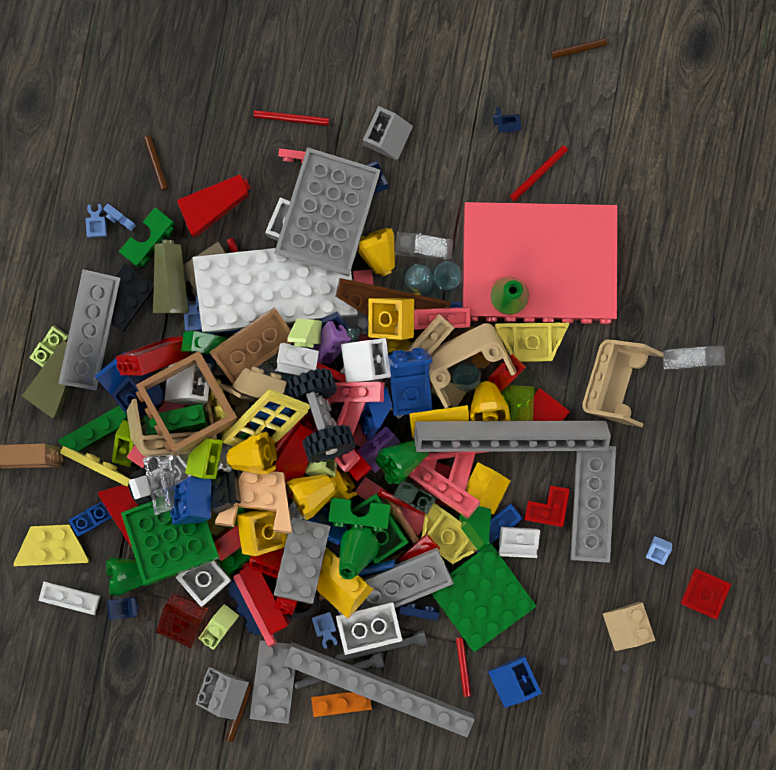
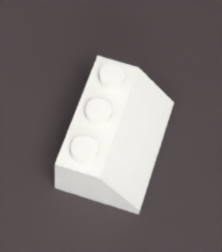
M393 602L355 611L349 619L343 614L336 616L345 655L402 641Z

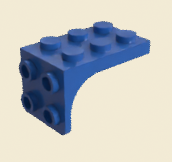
M413 348L409 352L396 350L392 354H388L393 415L399 416L431 411L429 363L433 361L427 350Z

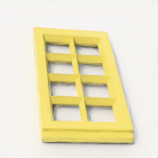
M272 389L267 390L223 435L221 440H223V443L234 447L245 441L235 436L239 431L251 434L247 438L249 439L260 433L265 427L276 430L272 436L267 435L268 438L272 437L276 444L308 412L310 405ZM269 401L280 404L276 410L264 407ZM285 407L296 411L291 417L280 413ZM259 411L270 414L266 420L254 417ZM275 417L286 421L282 426L270 423ZM249 421L260 424L256 430L245 427Z

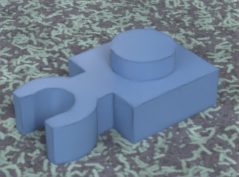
M98 204L96 212H93L92 206L88 205L87 210L91 218H86L87 238L107 237L106 218L100 217L103 212L102 205Z
M107 204L103 210L107 213L105 217L111 222L115 223L117 221L130 231L136 226L111 205Z
M196 297L195 305H190L187 298L189 311L184 314L185 332L202 330L200 311H197L199 308L198 297Z
M331 612L312 617L317 637L322 635L324 637L322 641L323 647L327 648L326 641L328 639L333 640L334 645H337L336 637L331 634V632L336 631Z

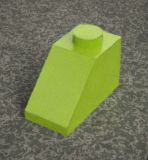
M123 420L115 434L112 462L131 467L132 461L127 456L134 447V443L131 440L129 423Z
M206 438L189 453L185 474L205 479H216L223 440Z

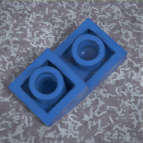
M101 501L68 521L78 538L110 520L112 516Z

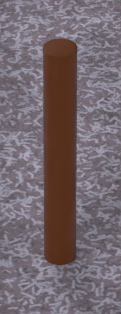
M603 38L551 51V56L554 59L606 46L607 40Z
M147 135L144 137V141L160 189L164 191L168 189L151 135Z
M248 684L236 720H232L226 737L227 741H234L253 687L251 684Z

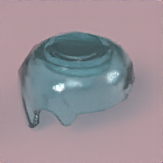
M445 261L440 263L434 270V281L440 289H455L462 281L461 268L454 262Z
M423 264L411 266L404 276L407 287L415 293H428L435 283L432 271Z
M459 365L453 371V384L461 391H473L481 382V371L478 370L476 365Z

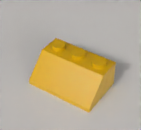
M468 405L410 413L409 420L412 439L414 438L415 423L419 421H469Z
M327 547L325 548L316 590L349 619L374 588L359 575L351 580L342 578L339 574V557Z

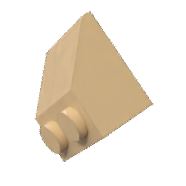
M252 367V370L245 368L233 383L232 388L243 394L260 398L270 389L283 394L287 382L282 380V376L270 372V375L263 374L264 370Z
M636 602L603 613L615 651L655 641L642 602Z

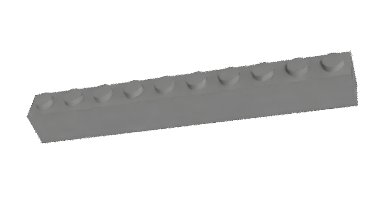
M419 421L415 423L414 430L416 452L608 451L611 439L606 421Z
M294 642L291 643L285 658L284 665L465 737H468L475 720L470 712Z

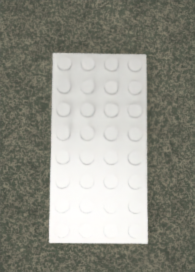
M276 248L193 257L202 333L243 329L273 307L276 308L286 324L295 323L296 319L320 320L336 311L339 312L342 318L357 316L355 308L335 297L339 278L352 280L351 271L348 277L274 254Z

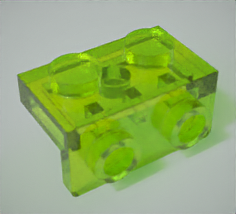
M508 386L504 391L503 397L509 408L510 421H533L534 387Z

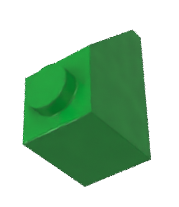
M481 506L477 507L469 519L460 514V521H462L461 529L478 551H482L489 545L491 509Z

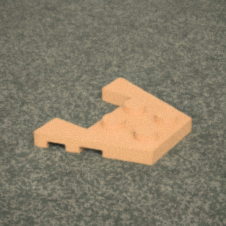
M243 471L238 479L241 503H235L233 507L219 513L215 523L217 525L234 527L238 507L275 511L274 532L292 534L293 530L284 473L272 471L269 474L261 475Z

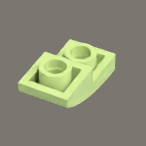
M52 326L44 340L39 342L30 359L43 367L62 340L68 341L69 335L58 327Z

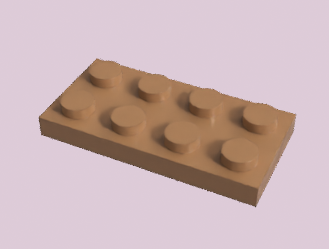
M273 307L211 350L210 354L233 384L245 368L252 370V367L260 366L277 354L280 343H293L287 342L291 330L276 308Z

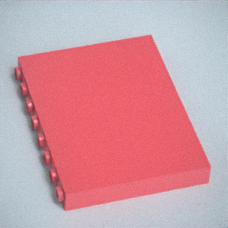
M465 202L462 307L470 308V322H476L478 319H486V322H497V319H505V322H516V319H524L525 323H534L535 320H543V323H554V320H562V323H573V320H579L582 324H592V321H600V324H612V321L617 319V205ZM509 276L523 281L529 294L528 303L524 309L512 315L502 314L497 311L490 298L491 289L494 284L501 278ZM512 287L511 289H509V290H510V293H512V294H515V293H516V291L513 289V287Z

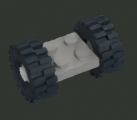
M326 368L322 370L316 369L315 371L309 370L307 373L303 372L300 373L301 375H296L293 379H289L285 386L287 396L310 405L319 431L303 439L302 443L308 462H326L354 450L356 444L350 427L348 425H336L334 418H331L329 413L331 411L328 400H325V398L328 399L337 392L332 372Z

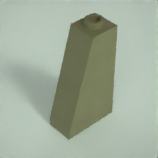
M162 240L161 244H155L153 313H188L181 245L174 244L173 240Z
M62 340L22 395L23 398L56 420L61 413L70 388L68 385L59 384L67 342Z

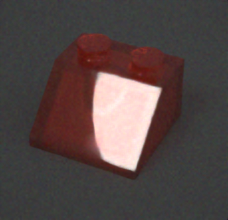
M172 593L163 608L156 633L191 648L208 609L183 596Z

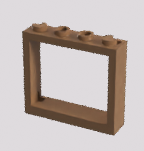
M200 351L136 384L139 390L135 392L141 403L145 401L148 407L145 409L150 420L152 418L155 419L157 424L154 428L159 436L163 435L166 441L163 444L168 453L173 452L175 457L202 443L206 438H211L228 429L238 421ZM197 364L226 417L175 444L146 390Z
M48 444L0 445V469L62 467L65 457L60 453L61 447Z

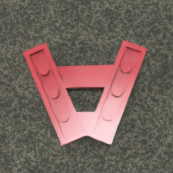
M383 382L335 383L337 392L331 395L330 398H325V400H328L330 406L331 403H344L336 425H348L353 435L365 404L383 402ZM310 408L301 420L304 421L306 419L315 425L316 432H319ZM352 450L348 454L336 457L334 460L343 471L348 472L360 457Z
M430 452L408 478L469 519L480 505V501L465 490L475 454L485 452ZM455 457L449 480L435 471L438 459Z

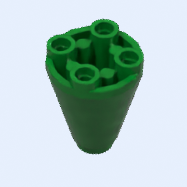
M510 276L498 280L492 287L490 294L494 308L507 315L517 314L523 310L528 303L529 297L528 289L524 282ZM513 287V289L516 291V293H515V294L510 293V290H509V289H511V288Z
M415 440L380 449L378 456L375 457V462L384 471L385 479L389 484H400L418 467L430 452H416Z
M352 528L345 531L342 536L339 574L346 580L356 577L379 552L378 540L369 528Z
M113 557L106 560V574L111 576L108 583L110 595L119 596L143 585L136 559Z

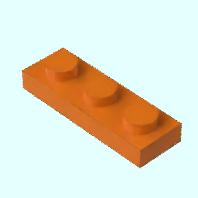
M354 692L311 697L314 717L372 709L371 699Z

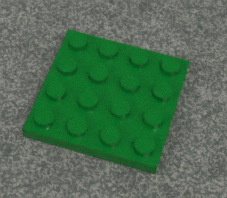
M171 494L121 512L144 586L220 559L207 520L202 523L172 524L171 508L173 507V499Z
M491 543L450 572L453 580L452 585L431 593L473 652L480 649L537 607Z

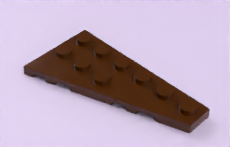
M339 278L335 294L336 298L368 317L369 298L414 299V309L450 308L451 305L449 301ZM414 329V338L406 340L413 343L425 329Z

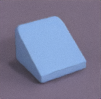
M654 537L646 558L664 565L672 551V543Z

